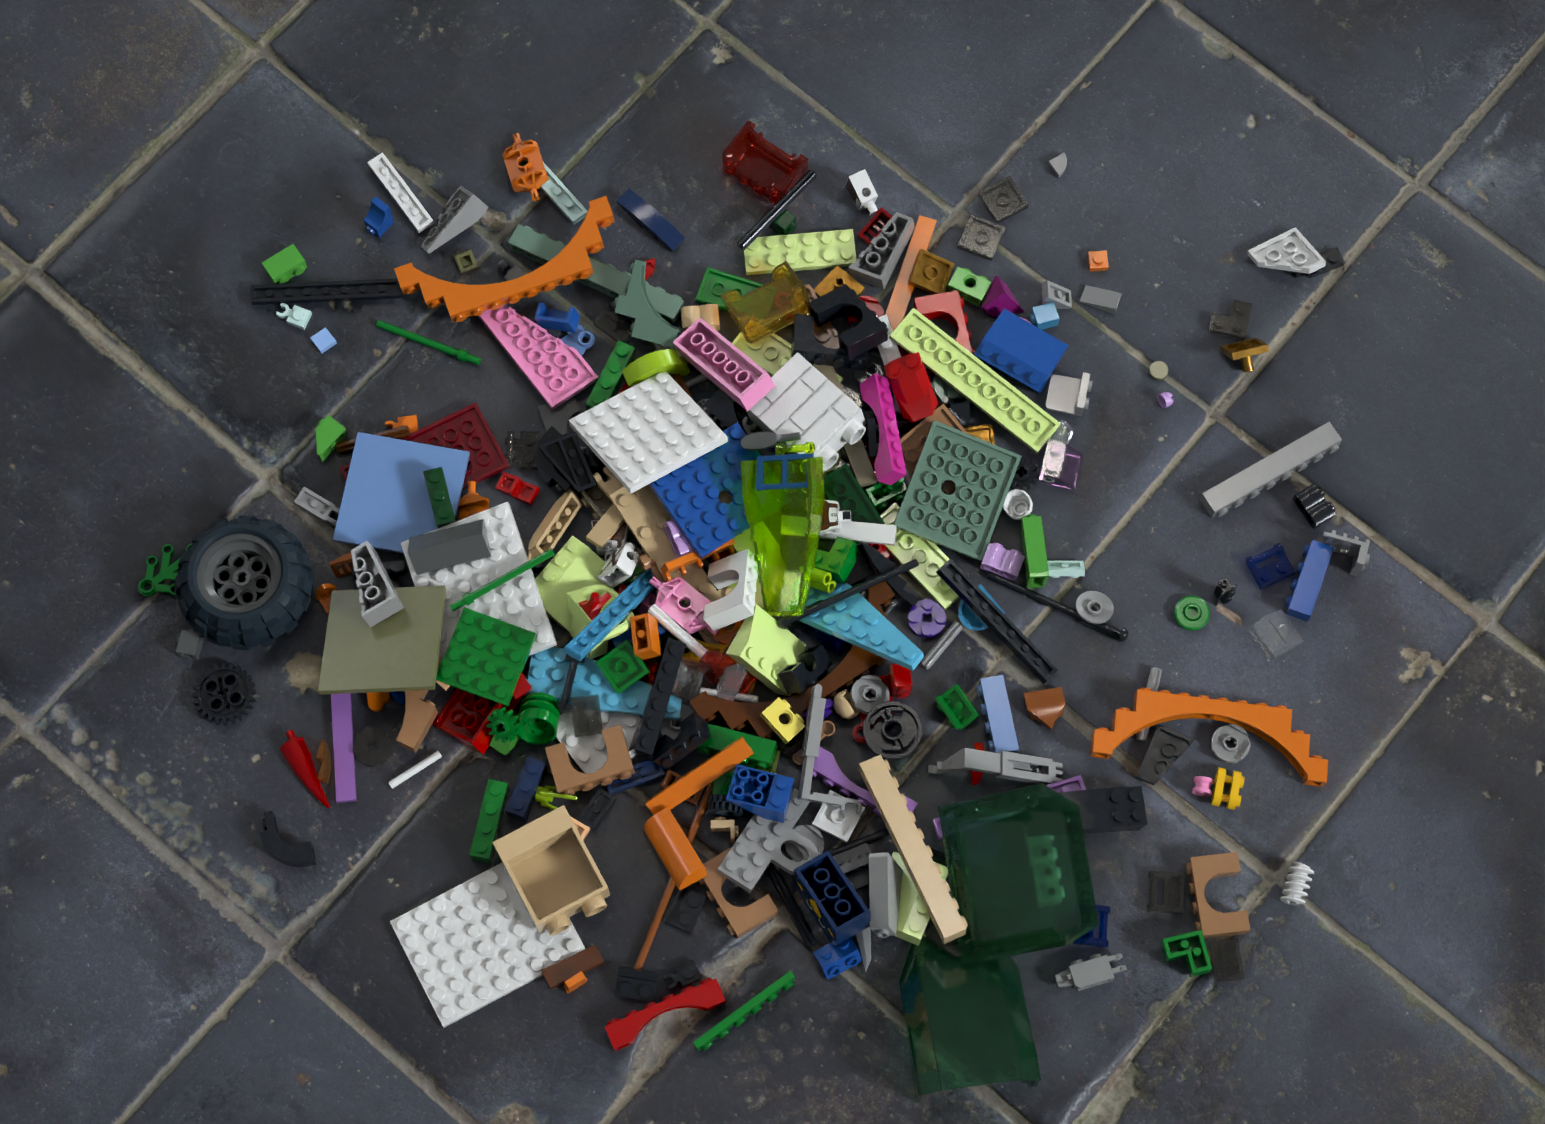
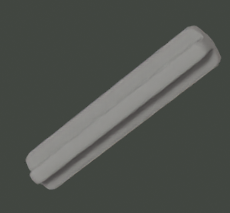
M955 621L921 661V665L928 670L962 630V625Z

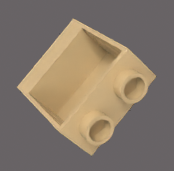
M564 805L493 842L501 862L539 933L547 930L550 936H555L572 925L569 917L582 910L586 917H590L607 907L604 899L610 896L609 888Z

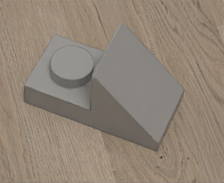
M1048 280L1042 282L1043 305L1054 302L1056 309L1072 308L1071 290Z

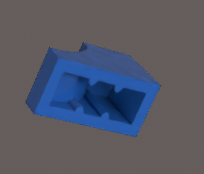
M375 196L371 200L370 210L363 220L365 230L369 234H375L380 238L394 223L390 207Z

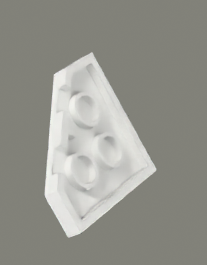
M1296 227L1248 250V256L1257 267L1310 274L1326 266V261Z

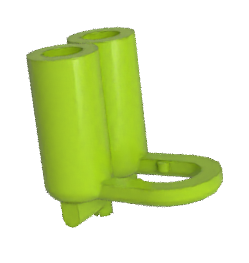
M811 566L800 567L802 576L798 579L793 589L796 598H802L810 587L829 594L835 591L836 582L831 580V573ZM806 579L807 584L801 593L798 594L800 584Z

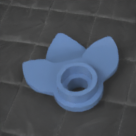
M579 324L576 333L567 332L568 335L561 339L569 347L575 348L581 356L585 353L586 349H590L595 343L594 335L591 332L584 331L583 327ZM584 339H588V340H589L588 343H583L582 341H583Z

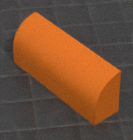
M669 807L650 817L644 825V832L679 891L706 877L707 873L703 863Z

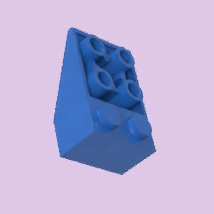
M737 764L726 800L764 819L784 823L794 790V778Z

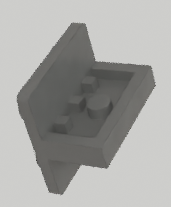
M867 843L833 856L855 890L869 885V854L874 853L871 852Z

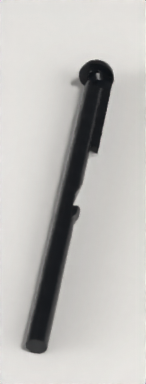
M914 559L863 583H858L854 587L823 601H817L784 617L781 615L778 618V626L782 629H788V625L919 566L918 561Z
M991 571L987 576L988 579L1037 600L1047 607L1048 605L1065 614L1080 620V624L1119 642H1123L1128 638L1129 634L1126 628L1120 630L1106 623L1094 624L1087 622L1079 616L1075 609Z

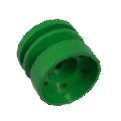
M542 692L531 693L522 698L519 718L517 720L522 725L517 728L521 732L518 736L522 740L536 745L547 744L556 738L560 712L557 710L559 701L555 697Z

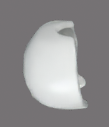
M1019 489L1009 491L1003 504L1005 512L1010 518L1015 520L1027 517L1033 508L1030 496L1024 490Z

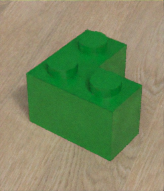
M837 536L830 552L812 548L805 566L829 572L832 575L831 580L845 585L860 551L855 541Z
M1202 930L1165 938L1160 942L1165 963L1184 958L1189 977L1206 974L1212 970Z

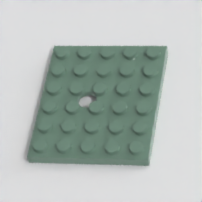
M933 420L893 525H896L898 529L981 562L1022 456ZM946 480L954 483L955 491L951 495H946L941 490V484Z

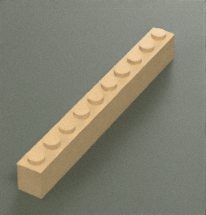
M880 754L859 763V772L943 944L965 935L966 927H968L964 916L959 915L958 903L955 898H951L949 894L950 887L946 880H942L940 876L942 872L938 863L934 864L931 858L933 856L932 850L929 845H925L923 841L924 834L920 828L917 829L914 823L916 822L915 816L912 811H908L906 807L907 800L904 794L899 793L898 781L895 776H891L889 772L891 770L890 765L886 759L883 760Z

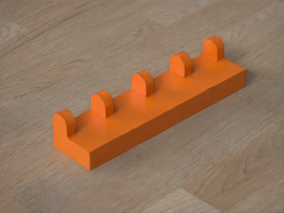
M733 538L702 559L694 551L665 563L661 567L665 580L667 582L672 580L670 573L679 570L681 575L687 574L685 567L696 563L699 569L702 568V560L710 556L716 562L720 560L718 553L725 550L728 551L729 555L735 554L733 548L735 540Z

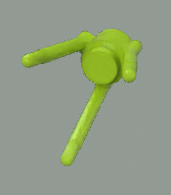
M545 785V787L538 786L535 801L541 802L540 806L551 810L558 808L548 803L552 802L554 797L578 799L577 796L554 793V791H557L556 786Z

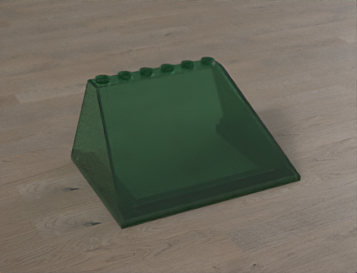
M1039 783L938 807L951 895L958 903L959 915L964 916L968 925L965 935L958 937L962 965L1067 946L1099 925L1079 805L1046 785Z

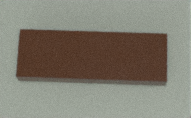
M593 945L541 970V973L551 990L565 983L566 980L580 971L584 974L603 965L604 960L596 945Z

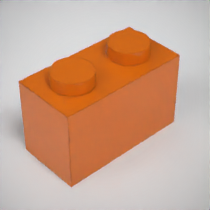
M649 613L630 617L634 655L643 660L661 656L657 619Z

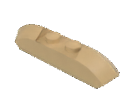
M571 488L554 503L533 534L528 546V560L533 559L550 548L553 550L581 508L582 503Z

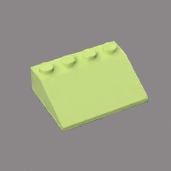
M573 535L535 579L547 616L569 633L571 632L572 614L568 608L566 594L595 584L607 586L597 578L606 562Z
M755 604L754 615L745 618L726 654L773 692L790 696L791 694H787L778 673L787 665L800 662L798 656L805 650L806 644L789 630L780 628L777 620Z
M893 852L891 857L903 869L897 932L893 936L919 946L930 916L900 854ZM938 864L942 872L940 876L944 881L947 879L950 868Z

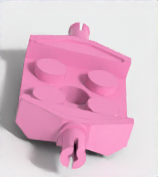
M655 576L652 577L649 583L659 591L655 604L690 635L704 628H707L714 636L719 633L720 629L713 631L703 619L704 607L706 604L711 603L710 600L681 577L674 578L663 584ZM681 600H688L690 606L683 608L679 602Z

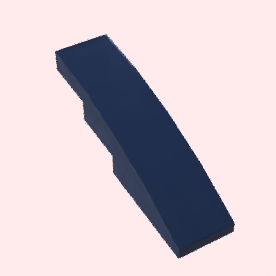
M628 189L616 201L641 228L644 227L671 252L685 239L671 223L631 189Z

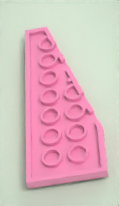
M502 305L499 309H490L478 316L552 410L598 381L596 373L575 348L569 347L558 337L555 338L547 333V330L525 316L519 315L511 307Z

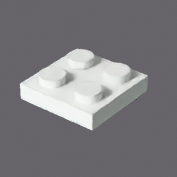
M832 790L828 793V795L843 797ZM823 803L812 826L847 843L865 807L862 806L861 812L857 814L855 804L846 803L845 809L840 811V806Z

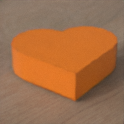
M367 693L370 710L380 712L384 704L389 702L390 693Z

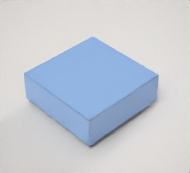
M326 327L310 337L321 354L337 344Z

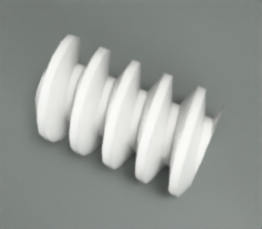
M1291 861L1292 867H1289L1291 874L1287 875L1286 879L1288 881L1284 883L1287 889L1282 890L1284 896L1280 897V900L1286 904L1298 906L1299 904L1306 903V901L1301 899V896H1308L1303 889H1310V886L1305 882L1312 881L1308 874H1314V871L1303 863Z

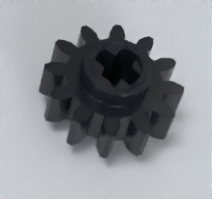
M1024 457L1021 458V462H1019L1012 480V489L1019 486V490H1023V487L1026 486L1030 490V483L1033 485L1037 484L1034 478L1039 477V473L1035 472L1038 468L1037 465L1031 466V459L1026 463ZM1022 471L1025 472L1023 477H1019V474Z

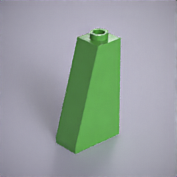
M1028 514L1027 517H1022L1020 523L1023 556H1025L1026 588L1046 587L1049 570L1042 518L1035 514Z

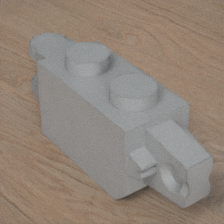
M1121 953L1112 956L1096 954L1090 956L1088 961L1082 962V959L1075 960L1070 963L1071 966L1067 970L1054 976L1057 987L1072 986L1076 991H1081L1111 982L1115 978L1114 974L1127 970L1126 965H1120L1116 968H1111L1110 962L1119 961L1123 956Z

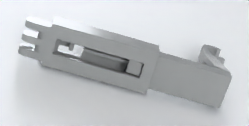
M817 684L811 688L801 752V758L804 759L798 800L840 806V811L845 809L846 803L856 805V813L859 814L862 810V804L856 799L816 792L810 793L814 762L819 754L826 699L821 698L822 686Z
M963 748L944 762H937V766L928 765V773L942 774L953 770H972L996 774V778L1046 786L1063 780L1062 778H1056V776L1063 775V771L1056 770V768H1063V764L1053 762V759L1007 751L994 753ZM1030 765L1040 766L1041 770H1039V768L1034 769V772H1030L1032 771V769H1030Z

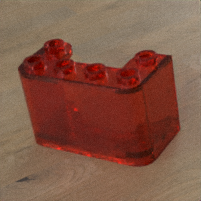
M748 120L722 152L724 171L726 174L738 178L743 185H749L757 194L764 195L775 205L808 172V158L802 154L796 158L794 153L790 156L764 139L763 133L760 132L758 134L754 130L756 125Z

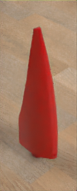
M293 730L287 731L285 734L289 741L280 747L282 755L305 787L328 809L331 808L317 776L311 752L303 737H296Z

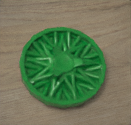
M1185 596L1175 606V620L1185 630H1200L1209 621V606L1200 597Z

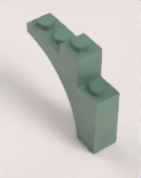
M635 260L630 267V281H627L625 287L627 294H619L615 298L614 313L636 318L631 324V337L676 348L673 341L682 334V329L668 323L656 311L646 289V261Z

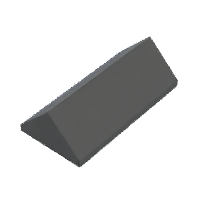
M484 519L410 537L408 554L416 574L420 575L491 557Z

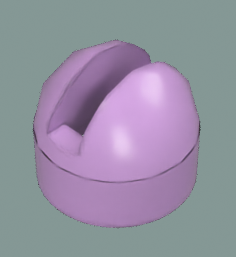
M1163 392L1157 396L1162 408H1167L1173 404L1174 398H1171L1173 395L1170 392Z

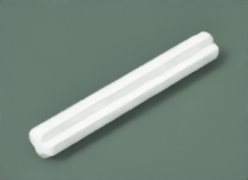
M653 604L648 609L650 615L655 617L680 642L685 643L686 647L702 661L705 662L710 657L711 653L656 604Z

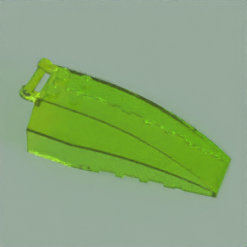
M813 442L795 445L777 443L775 447L776 455H784L790 452L814 454L815 451ZM823 457L788 461V483L807 482L808 473V488L762 491L756 490L757 460L741 461L743 504L747 523L750 525V539L754 545V559L758 565V579L761 584L764 609L770 616H797L804 613L815 565L823 514ZM782 461L764 462L763 484H781Z

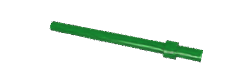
M381 320L377 321L376 327L455 356L457 360L468 361L476 365L481 363V358L468 354V351L463 349L457 350Z
M550 548L474 592L462 595L461 599L449 605L451 610L454 612L465 605L468 606L474 603L475 599L554 556V551Z

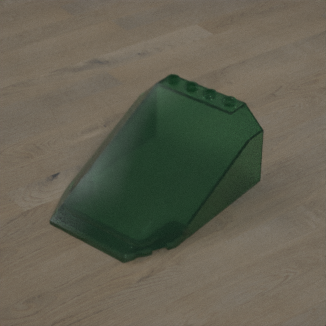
M988 931L969 932L943 944L940 936L922 938L919 946L912 943L899 980L916 1103L921 1101L923 1095L950 1089L1019 1080H1031L1032 1087H1036L1041 1080L1018 966L995 933Z

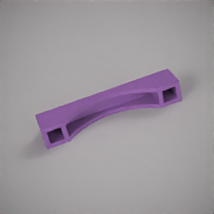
M819 747L818 758H815L812 777L815 778L817 776L823 779L822 782L829 787L835 786L840 789L839 792L844 796L854 797L861 802L863 807L869 806L874 809L873 812L881 816L870 792L850 781L842 773L833 754ZM905 796L907 800L906 807L908 811H912L914 814L918 803Z

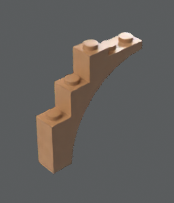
M429 690L405 691V716L396 741L398 745L414 753L419 749L438 714L433 702L429 700L423 701Z

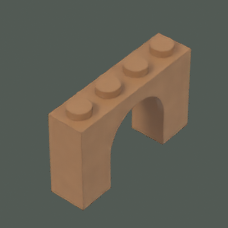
M621 725L602 730L608 756L604 766L594 773H581L572 767L564 742L545 748L558 793L574 795L576 791H589L596 785H608L613 782L612 780L618 778L621 780L628 779L632 776L631 774H635Z
M731 848L703 864L707 876L698 881L700 885L705 884L708 889L706 894L711 902L715 901L718 908H716V911L720 918L723 919L725 917L728 922L726 927L731 936L735 935L739 939L779 915V911L769 894L745 907L733 906L725 900L721 888L726 878L716 871Z
M1238 852L1190 857L1188 863L1185 864L1186 874L1190 875L1191 883L1188 884L1189 893L1194 898L1192 912L1197 917L1195 931L1202 930L1204 939L1248 934L1250 924L1247 911L1218 912L1209 906L1204 895L1205 885L1208 881L1219 877L1237 876L1241 872Z

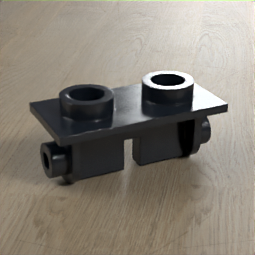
M1221 578L1214 589V595L1218 599L1215 605L1229 603L1233 599L1232 596L1235 595L1238 584L1232 586L1227 578Z

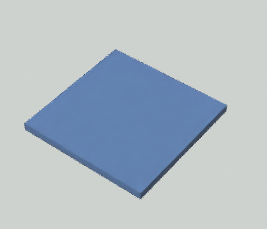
M358 432L333 541L359 546L368 540L374 549L404 554L401 546L402 542L409 540L410 537L438 529L423 471L442 467L456 519L470 452Z

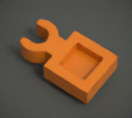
M417 415L398 417V423L393 421L385 422L386 427H393V429L408 426L410 434L419 430Z

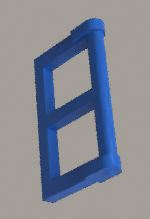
M813 453L757 456V491L814 487ZM789 460H807V482L788 483ZM782 461L781 484H763L764 462Z

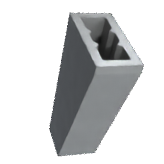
M888 852L869 854L870 929L881 938L896 935L903 869Z

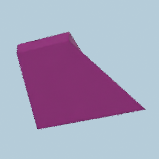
M995 276L981 308L990 317H998L1003 309L1013 314L1025 312L1009 287L999 276Z

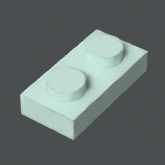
M1047 561L1049 576L1052 578L1069 576L1071 578L1085 576L1083 561Z

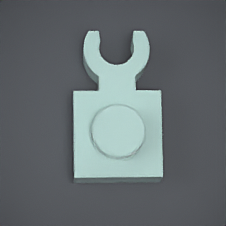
M281 303L280 306L282 309H285V312H276L277 317L280 319L287 318V324L305 330L312 312L296 305L290 309L287 304Z

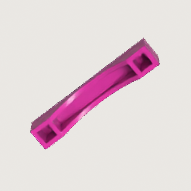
M874 373L860 384L862 400L873 409L879 425V447L874 463L877 481L893 485L906 476L905 463L890 382L888 378Z

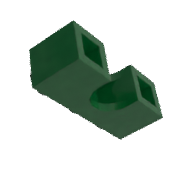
M442 467L423 471L437 528L456 522Z

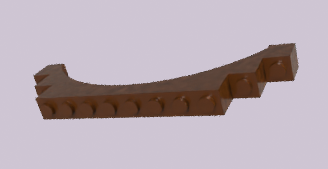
M884 581L864 591L866 593V600L889 620L880 606L885 608L892 603L891 599L895 594L887 582ZM852 644L841 663L817 683L822 686L821 698H826L827 696L828 698L834 697L839 693V688L844 686L846 689L855 683L853 679L859 675L860 677L866 676L871 672V667L876 665L878 668L887 662L886 659ZM812 687L802 694L783 698L790 704V710L794 714L797 713L802 717L806 712ZM704 691L688 702L691 710L705 719L707 723L715 719V714L717 713L727 729L739 731L746 726L744 724L746 722L755 736L770 739L775 735L769 725L759 716L774 701L758 703L735 702L710 696ZM786 715L779 716V721L782 724H788L789 719Z

